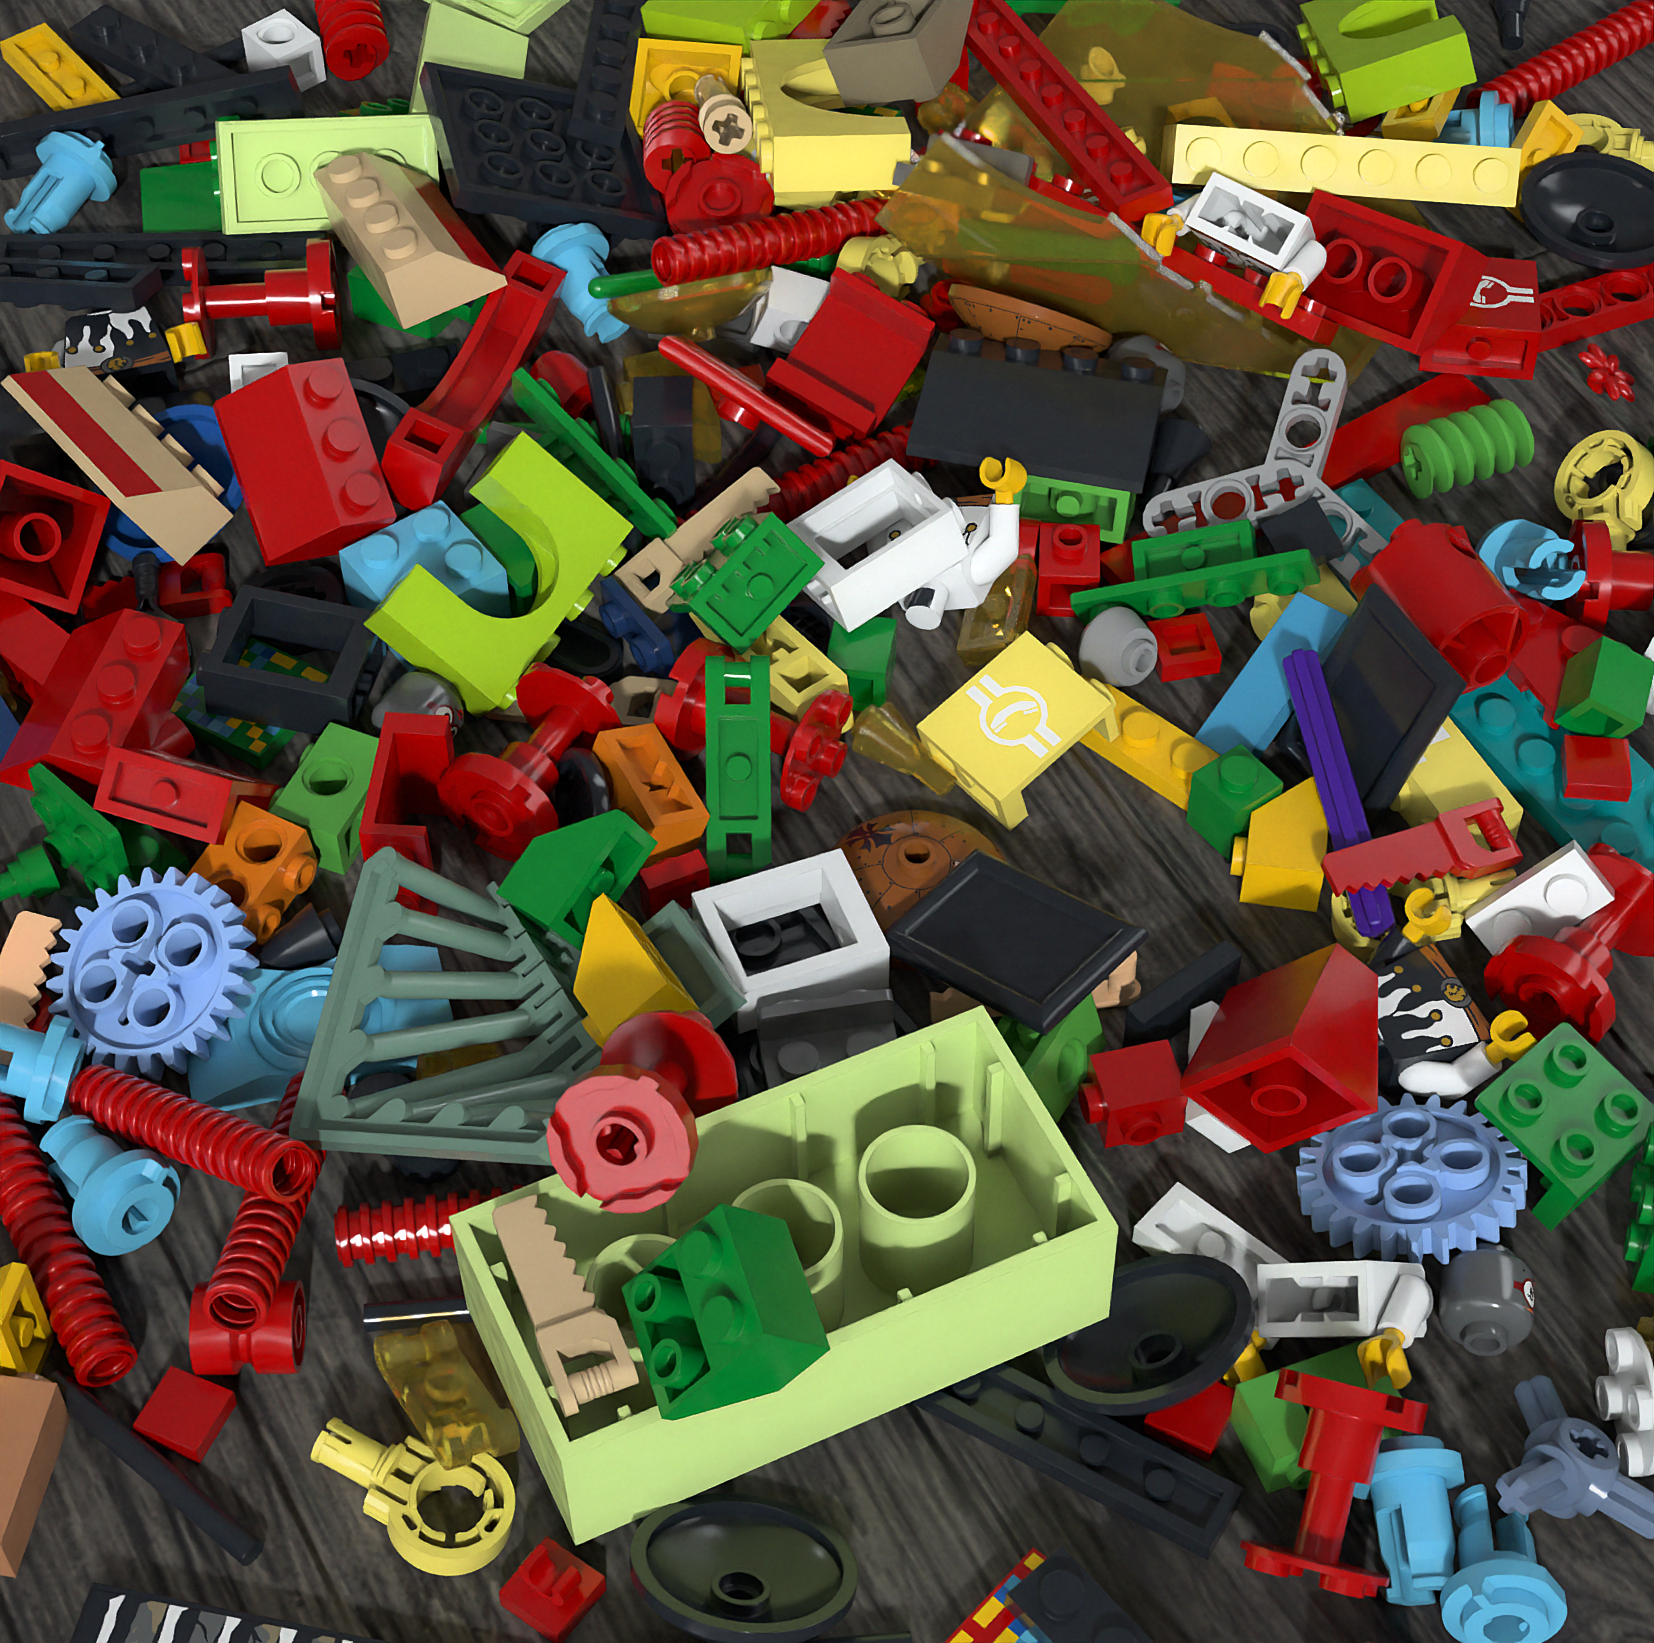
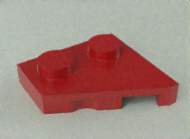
M1511 588L1509 592L1529 614L1530 631L1524 646L1507 670V677L1520 692L1530 690L1545 707L1542 719L1549 727L1558 731L1561 725L1553 721L1567 661L1602 637L1603 634Z

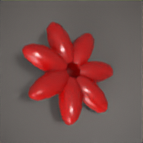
M1590 343L1587 346L1588 352L1583 351L1578 354L1580 360L1592 369L1586 379L1588 386L1600 395L1607 391L1613 401H1617L1621 395L1627 401L1633 403L1635 401V393L1631 386L1635 383V378L1626 371L1617 370L1620 364L1617 355L1611 354L1606 357L1599 346Z

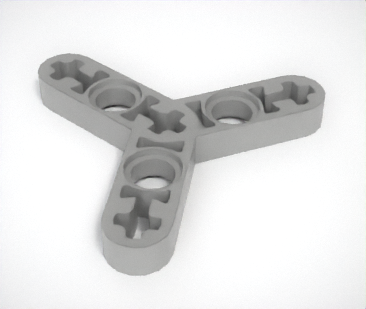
M1314 349L1304 353L1293 367L1265 463L1260 466L1167 491L1153 497L1146 505L1143 513V526L1148 537L1169 535L1164 526L1155 527L1164 522V512L1174 510L1178 518L1192 516L1196 514L1192 503L1200 500L1201 509L1208 524L1200 528L1250 519L1253 527L1257 530L1261 529L1260 524L1315 496L1325 515L1339 516L1347 524L1346 533L1339 539L1345 553L1326 562V565L1350 588L1351 578L1361 569L1359 561L1350 553L1358 537L1364 538L1357 543L1359 552L1370 562L1389 543L1321 481L1347 393L1348 377L1343 360L1336 353L1327 349ZM1320 368L1329 369L1330 379L1334 383L1324 382L1321 386L1318 396L1320 408L1309 404L1312 397V387L1310 379L1306 376H1316ZM1302 420L1314 422L1321 429L1318 441L1307 448L1295 447L1287 440V433L1290 427ZM1283 478H1291L1294 486L1304 485L1295 489L1296 499L1284 502L1283 496L1277 493L1262 497L1266 509L1257 511L1255 496L1250 487L1259 484L1263 496L1278 491L1280 489L1279 480ZM1225 492L1239 493L1246 500L1244 511L1238 517L1231 520L1220 519L1212 512L1215 499ZM1196 516L1179 521V531L1176 533L1199 529ZM1346 554L1343 561L1338 560V558Z

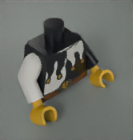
M146 306L126 314L113 313L110 308L89 307V314L74 316L65 322V339L56 342L51 351L34 352L25 355L24 363L26 373L85 365L101 382L111 374L135 399L180 392L174 366L184 365L192 360L196 354H205L207 350L197 322L184 323L174 327L169 326L165 322H154Z
M1419 888L1409 895L1405 904V913L1410 921L1404 927L1396 925L1363 963L1378 975V1088L1382 1094L1389 1097L1401 1096L1404 1093L1422 1097H1431L1435 1094L1439 1095L1440 1099L1455 1100L1461 1098L1502 1069L1501 1061L1506 1057L1517 1062L1538 1042L1530 1032L1524 1033L1516 1040L1510 1041L1516 1033L1523 1031L1528 1025V1021L1519 1011L1508 1010L1502 1012L1494 1019L1490 1026L1433 942L1421 945L1419 940L1424 934L1429 936L1441 935L1448 930L1452 920L1451 911L1445 904L1441 905L1433 916L1421 919L1422 912L1431 905L1435 898L1434 893L1429 888Z

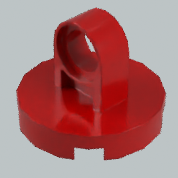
M716 152L711 153L712 160L701 161L694 166L692 160L682 164L669 179L664 196L668 225L674 235L679 233L687 234L690 231H702L705 228L716 229L721 225L731 226L736 222L746 223L752 219L761 220L768 216L774 217L776 211L774 191L766 180V173H760L759 164L738 154Z

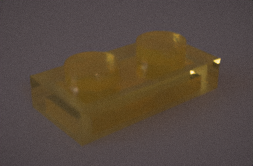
M1030 553L1017 556V559L993 582L982 604L976 608H965L957 646V653L965 667L990 663L1027 630L1038 568Z

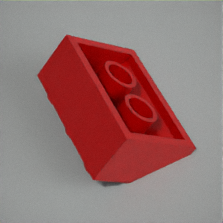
M1315 189L1305 212V216L1311 220L1316 236L1315 241L1320 243L1326 250L1327 261L1321 273L1302 294L1328 306L1323 315L1324 318L1418 356L1426 352L1466 314L1490 258L1463 242L1319 189Z
M342 357L285 365L215 401L213 409L266 567L338 555V551L393 524L397 515Z
M123 608L74 629L0 763V782L34 792L28 770L40 762L93 808L110 745L150 750L191 671L184 624Z

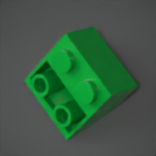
M720 1203L621 1288L662 1419L674 1421L780 1391L831 1349L786 1220Z

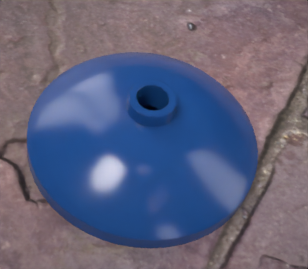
M197 404L181 405L152 415L165 429L157 438L161 441L169 433L194 458L186 468L191 472L198 464L201 465L225 489L217 499L235 515L243 500V496L213 407ZM94 484V493L108 497L96 484ZM111 501L100 538L114 553L131 562L134 557L140 554L156 555L161 563L175 560ZM230 520L207 543L214 539L226 527Z

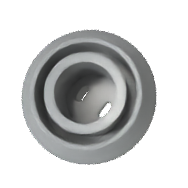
M1121 606L1109 608L1095 616L1087 624L1080 637L1078 658L1082 673L1088 679L1094 678L1113 687L1136 685L1144 680L1155 667L1158 651L1157 641L1154 634L1133 610Z

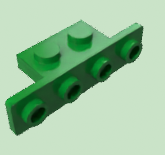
M522 367L511 374L515 402L545 432L535 441L627 521L630 520L650 542L656 538H660L662 541L666 538L669 539L677 532L678 521L671 509L659 498L651 500L638 487V479L626 462L618 457L612 460L599 447V439L587 422L579 417L573 420L561 408V401L557 393L547 381L542 378H538L535 381Z
M1250 519L1133 541L1131 543L1135 581L1070 594V604L1084 626H1087L1098 614L1117 606L1131 609L1139 617L1172 618L1182 614L1187 608L1210 604L1215 607H1230L1240 604L1244 601L1245 597L1267 593L1276 596L1294 595L1298 591H1303L1305 586L1320 583V570L1308 549L1258 558L1255 528Z

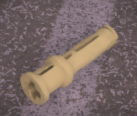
M713 74L702 76L694 86V96L700 106L698 121L701 130L704 132L706 142L719 153L733 154L741 151L748 145L753 131L751 118L747 114L744 104L738 97L729 92L726 82L718 76L717 81H715Z

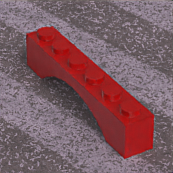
M516 249L502 270L508 285L490 292L470 334L443 379L423 403L417 407L409 408L387 441L380 469L391 501L415 512L438 502L511 388V374L520 367L523 368L551 325L568 272Z

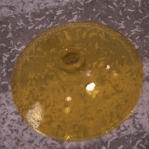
M763 269L627 295L605 301L607 313L617 321L645 333L659 335L681 334V336L688 338L694 343L716 339L715 327L730 323L745 315L769 291L774 282L773 269Z

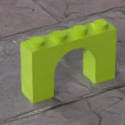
M648 0L640 10L647 39L743 46L744 58H750V40H784L821 0Z
M1313 0L1299 5L1304 23L1296 25V32L1304 56L1308 55L1313 72L1318 73L1323 90L1328 91L1333 108L1342 106L1351 123L1477 82L1466 31L1454 14L1439 19L1435 0Z
M521 431L501 449L470 488L469 492L516 531L526 542L534 556L538 570V590L528 614L511 619L495 618L482 614L467 605L417 563L397 580L363 623L420 672H433L450 681L461 695V705L477 719L496 706L501 711H505L517 699L516 686L521 674L531 662H543L555 649L561 638L554 631L565 617L572 622L586 608L594 597V593L588 589V586L598 573L604 578L608 576L624 558L628 550L621 543L634 527L524 431Z

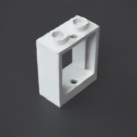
M892 458L786 524L825 563L802 590L848 632L859 627L970 555L961 533L966 528V522L957 505L948 497L941 500L933 493L931 487L920 473L914 472L910 474ZM902 518H905L914 526L847 570L836 561Z
M841 848L691 893L694 923L748 1001L731 1015L738 1034L757 1029V1009L763 1006L775 1005L780 1001L788 999L804 1001L838 996L856 989L872 991L889 987L890 947ZM820 903L841 948L747 977L727 931Z

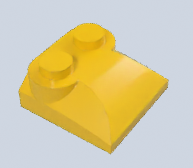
M639 38L629 107L639 139L643 140L644 123L650 112L661 103L674 99L686 100L700 108L694 96V86L697 80L704 75L713 74L715 81H717L718 76L726 82L729 92L739 98L741 93L740 60L744 58L743 46Z

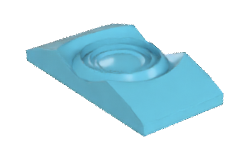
M383 945L377 964L387 971H442L437 947ZM337 957L322 965L294 971L254 968L243 972L242 978L256 987L255 993L237 995L235 1004L246 1012L245 1019L226 1018L223 1025L228 1030L231 1039L229 1042L219 1040L214 1036L206 1041L210 1051V1059L208 1061L203 1060L192 1052L187 1054V1074L191 1099L223 1111L282 1100L290 1079L298 1072L305 1071ZM378 997L366 1005L359 1030H363L370 1035L454 1020L449 999H386ZM460 1048L374 1063L363 1061L347 1074L344 1086L357 1084L364 1078L376 1073L393 1072L404 1074L461 1062Z

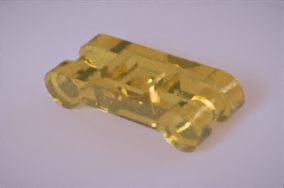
M442 1319L423 1324L420 1333L404 1337L401 1332L396 1331L375 1338L374 1355L381 1375L444 1470L450 1471L471 1464L473 1456L489 1452L492 1457H499L516 1452L519 1449L520 1434L514 1415L507 1408H499L459 1350L454 1330L447 1320ZM427 1361L430 1365L419 1369L415 1366V1364Z

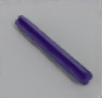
M1302 648L1292 651L1291 655L1283 659L1282 668L1334 851L1371 841L1372 836L1319 655L1314 650L1304 651ZM1379 883L1374 891H1369L1362 886L1357 894H1352L1346 890L1357 932L1362 937L1379 938L1385 936V933L1395 927L1396 919L1385 886Z

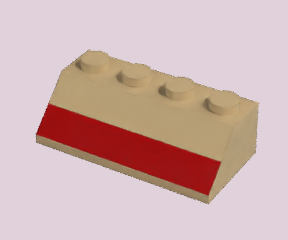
M366 152L338 157L331 161L327 167L313 172L333 230L403 329H407L508 285L505 275L428 176Z
M83 365L11 374L1 382L4 388L109 499L181 566L193 557L234 516L217 499L225 489L201 465L198 464L191 472L186 468L194 458L169 433L160 441L157 437L165 429L140 404L132 411L128 409L136 399L111 374L101 382Z

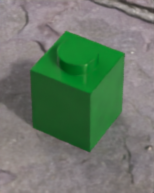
M874 616L851 632L846 631L836 620L834 621L826 657L847 675L849 693L853 697L852 710L885 714L896 663L897 619Z
M1603 635L1567 661L1553 722L1580 736L1618 739L1627 736L1643 725L1654 675V661L1632 651L1626 644L1613 641Z
M1240 743L1192 773L1186 822L1229 861L1232 859L1235 836L1247 838L1251 812L1282 794L1283 782Z

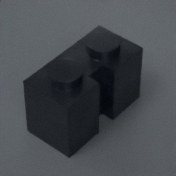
M693 376L634 377L632 431L636 477L639 482L638 487L651 500L655 498L661 499L671 510H687L696 500Z

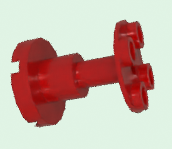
M307 239V268L265 270V282L210 286L203 249L201 247L182 248L185 281H192L191 292L183 293L182 295L185 323H198L207 350L205 354H196L194 359H213L215 345L214 319L268 316L271 327L312 324L318 351L341 349L343 344L340 293L337 292L336 279H338V270L332 239Z
M1575 519L1568 536V541L1572 542L1574 547L1572 551L1567 553V558L1572 560L1571 569L1585 571L1586 576L1580 589L1571 597L1563 599V614L1602 634L1609 610L1648 611L1654 599V558L1651 551L1612 550L1609 528L1605 520Z
M699 637L688 645L675 662L668 677L679 682L673 696L661 692L653 723L661 733L676 760L681 762L691 761L706 746V656H725V662H735V654L730 646L703 637ZM726 687V704H751L750 688ZM826 689L814 700L801 722L770 710L771 752L786 757L780 780V798L786 806L800 812H806L815 798L818 785L824 775L834 778L841 770L848 747L846 743L839 740L842 728L852 711L853 697L837 689Z
M542 662L532 663L516 686L517 704L526 721L535 730L526 743L516 741L509 743L498 758L472 752L456 757L437 784L439 802L446 815L460 831L466 823L476 830L479 834L473 843L486 852L506 861L516 862L533 838L559 829L558 815L548 796L559 782V773L555 766L560 761L562 754L571 747H584L591 751L600 731L624 728L615 709L611 706V703L614 701L611 689L596 677L585 676L581 680L579 677L560 669L551 668Z
M1594 843L1590 845L1585 853L1614 888L1615 900L1582 920L1578 927L1566 926L1559 929L1551 939L1540 935L1520 934L1506 940L1492 956L1484 970L1485 990L1491 1002L1499 994L1501 1000L1507 1006L1505 1011H1519L1528 1021V1025L1523 1031L1518 1033L1522 1035L1530 1032L1538 1043L1559 1024L1565 1022L1570 1024L1595 1048L1616 1019L1615 999L1605 980L1613 969V958L1610 951L1615 948L1633 956L1654 957V873L1636 861L1621 856L1610 845Z
M670 1009L643 1011L627 1019L617 1027L604 1044L599 1066L578 1076L558 1100L555 1111L549 1118L546 1131L550 1160L566 1187L580 1198L585 1193H588L594 1199L603 1201L598 1208L616 1214L643 1213L667 1202L690 1174L699 1146L695 1119L734 1104L738 1100L737 1090L739 1085L734 1058L720 1035L714 1031L709 1018L694 1010H685L680 1013Z
M1281 1367L1274 1397L1310 1407L1297 1467L1310 1470L1311 1475L1294 1549L1256 1540L1241 1539L1240 1548L1247 1551L1243 1566L1288 1578L1289 1574L1303 1577L1305 1568L1320 1572L1318 1587L1361 1599H1364V1595L1376 1597L1378 1586L1388 1587L1389 1577L1338 1561L1355 1484L1357 1482L1371 1485L1384 1426L1422 1435L1428 1404Z

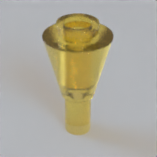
M887 702L879 708L874 704L870 705L854 722L851 728V734L855 736L852 751L908 776H915L941 798L945 797L955 786L957 778L928 756V750L892 702Z

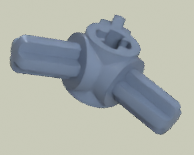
M1536 1375L1530 1381H1520L1515 1387L1514 1395L1531 1434L1525 1442L1524 1449L1526 1454L1522 1459L1521 1466L1503 1474L1496 1482L1495 1487L1502 1496L1498 1502L1501 1510L1507 1514L1518 1511L1526 1516L1541 1508L1552 1516L1570 1519L1578 1513L1589 1517L1598 1509L1645 1538L1654 1539V1492L1618 1472L1620 1467L1618 1452L1607 1435L1585 1420L1568 1417L1550 1378L1544 1375Z

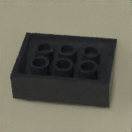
M954 329L949 334L941 333L932 350L907 442L906 455L977 467L981 466L986 457H992L1000 461L1003 471H1005L1006 458L1009 457L1021 463L1027 475L1142 494L1160 424L1168 369L1157 368L1155 362L1141 357H1125L1121 362L1098 358L1099 355L1095 351L1086 348L1072 347L1065 349L1064 352L1041 349V345L1038 342L1024 338L1009 339L1006 343L984 340L983 334L968 329Z

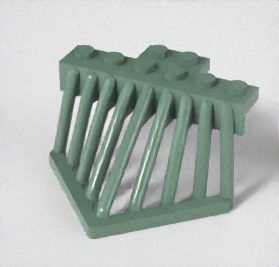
M383 847L364 862L290 1122V1137L302 1141L309 1148L316 1150L553 1166L546 1139L549 1118L555 1111L556 1103L578 1076L599 1066L603 1051L584 1029L581 1021L588 1013L573 993L581 951L529 920L496 894V891L501 886L497 882L493 881L484 888L490 898L488 899L405 858L392 847ZM399 885L495 932L407 909L398 902H395ZM672 900L641 926L700 1010L697 1012L709 1018L714 1029L748 1002L687 911L677 902ZM399 933L517 966L508 972L387 971L377 964L383 942ZM378 997L386 999L526 1000L515 1011L370 1035L363 1030H359L366 1005ZM541 1034L519 1052L352 1100L341 1095L347 1074L363 1061L374 1063Z

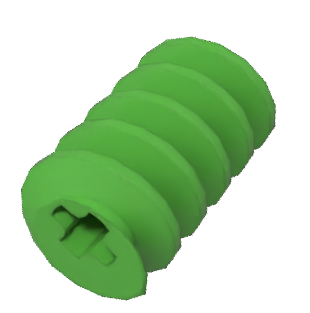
M1505 398L1495 399L1487 406L1476 405L1467 412L1458 411L1451 413L1447 418L1431 419L1426 425H1411L1404 432L1401 440L1400 458L1402 471L1411 492L1418 499H1426L1432 494L1433 488L1441 493L1450 491L1453 481L1458 486H1467L1473 481L1474 475L1479 480H1486L1493 475L1494 469L1499 473L1510 472L1515 462L1519 467H1527L1532 461L1534 454V437L1523 412L1513 402Z

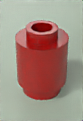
M558 350L547 352L538 358L531 368L530 376L535 381L538 378H542L551 385L561 401V408L573 420L579 417L588 424H591L592 420L595 419L586 378V372L589 369L574 355Z

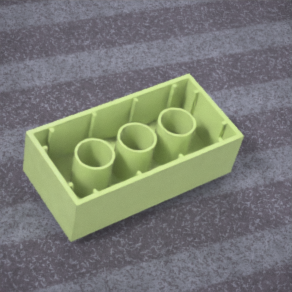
M983 1005L696 1118L695 1123L699 1146L692 1171L667 1202L646 1212L616 1214L598 1208L603 1201L594 1199L588 1193H585L580 1198L566 1187L557 1173L449 1216L467 1308L575 1546L649 1515L668 1504L684 1500L1108 1318L1118 1236L1116 1221ZM537 1194L538 1197L537 1208L545 1209L547 1212V1225L556 1227V1241L566 1244V1258L575 1260L576 1275L585 1277V1291L595 1294V1308L604 1309L608 1316L615 1318L639 1383L610 1394L607 1393L605 1396L578 1405L579 1413L565 1417L539 1354L535 1328L492 1219V1212L495 1208ZM720 1203L786 1220L831 1349L780 1391L674 1421L662 1419L621 1288ZM593 1353L562 1365L568 1376L582 1370L586 1371V1369L604 1364V1362L610 1361L612 1358Z

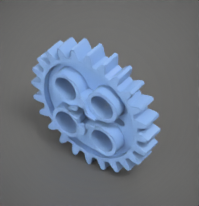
M147 867L143 870L140 886L122 874L118 879L119 894L111 896L99 887L95 890L99 907L94 912L80 906L75 909L78 918L83 923L79 931L61 929L59 934L71 945L68 952L50 955L51 961L63 968V974L46 981V987L63 997L50 1005L48 1010L54 1016L60 1015L74 1019L73 1038L86 1041L84 1060L89 1063L92 1062V1065H108L138 1077L141 1071L142 1074L156 1082L161 1081L165 1063L179 1074H185L187 1072V1054L191 1052L208 1061L210 1059V1051L206 1042L212 1036L225 1042H229L231 1039L228 1030L223 1025L226 1018L245 1019L246 1012L236 1005L235 1001L237 995H248L256 991L254 985L242 978L243 972L259 966V960L243 950L256 940V936L241 925L247 915L232 902L230 903L232 897L217 885L212 886L210 882L195 872L188 878L177 868L169 867L163 878L150 867ZM148 924L143 936L135 941L141 928ZM202 946L196 960L187 965L194 950ZM117 982L114 992L109 998L104 1000L107 990ZM170 1005L168 1015L161 1023L156 1025L159 1014Z
M1404 1093L1398 1106H1390L1387 1100L1382 1096H1378L1377 1112L1328 1130V1132L1310 1137L1311 1147H1303L1299 1151L1300 1166L1296 1167L1302 1214L1311 1215L1312 1230L1315 1233L1329 1230L1330 1245L1335 1248L1353 1241L1354 1258L1357 1259L1366 1256L1374 1249L1381 1251V1261L1393 1262L1397 1254H1407L1410 1263L1421 1264L1423 1254L1433 1253L1443 1265L1449 1264V1249L1457 1247L1462 1252L1477 1250L1476 1238L1497 1244L1500 1241L1499 1226L1514 1228L1516 1226V1210L1525 1209L1527 1160L1522 1159V1152L1495 1126L1491 1127V1122L1481 1112L1468 1117L1467 1102L1463 1100L1455 1103L1449 1109L1441 1108L1440 1097L1435 1094L1428 1099L1425 1105H1415L1412 1095Z

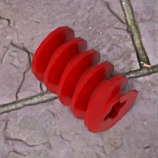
M314 0L323 49L326 54L325 59L329 70L335 76L348 82L356 81L371 74L373 69L383 64L389 55L390 44L386 36L387 31L383 23L384 19L379 0Z
M674 99L661 103L650 112L644 123L643 167L648 181L656 190L663 194L666 192L669 179L682 164L692 160L694 166L701 161L710 160L712 157L711 147L706 142L704 132L701 130L698 121L700 108L686 100Z

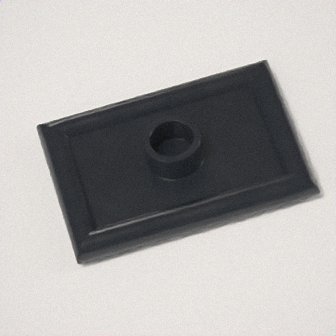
M1377 583L1369 585L1322 664L1371 836L1468 685L1462 676ZM1294 711L1275 746L1302 778L1307 780L1313 774Z
M977 848L882 932L890 947V956L1043 1036L1052 1031L1143 944L1149 935L1143 928Z

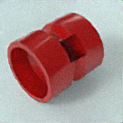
M280 1280L264 1325L255 1332L243 1335L228 1333L218 1329L208 1321L203 1312L202 1299L210 1281L196 1282L193 1289L189 1316L190 1359L195 1375H236L248 1363L252 1365L257 1374L300 1373L306 1342V1302L301 1280Z

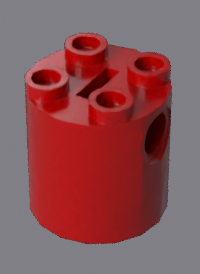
M1416 518L1406 520L1394 529L1390 536V543L1373 558L1369 565L1359 569L1351 578L1349 584L1359 604L1369 585L1377 583L1468 683L1462 694L1488 686L1503 676L1509 669L1513 659L1524 646L1530 631L1529 614L1464 537L1450 524L1431 523L1424 525Z

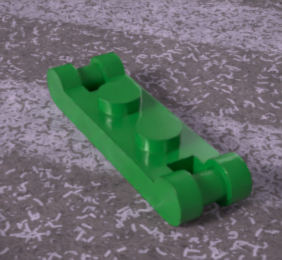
M750 655V662H725V656H706L705 658L706 809L710 814L707 823V865L709 867L710 886L727 883V879L746 877L772 862L770 655ZM726 687H750L751 704H726ZM727 834H752V853H727Z

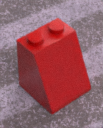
M0 459V591L76 615L111 500L103 495Z
M1335 943L1228 989L1180 1079V1091L1265 1154L1377 1112L1378 975L1339 943Z

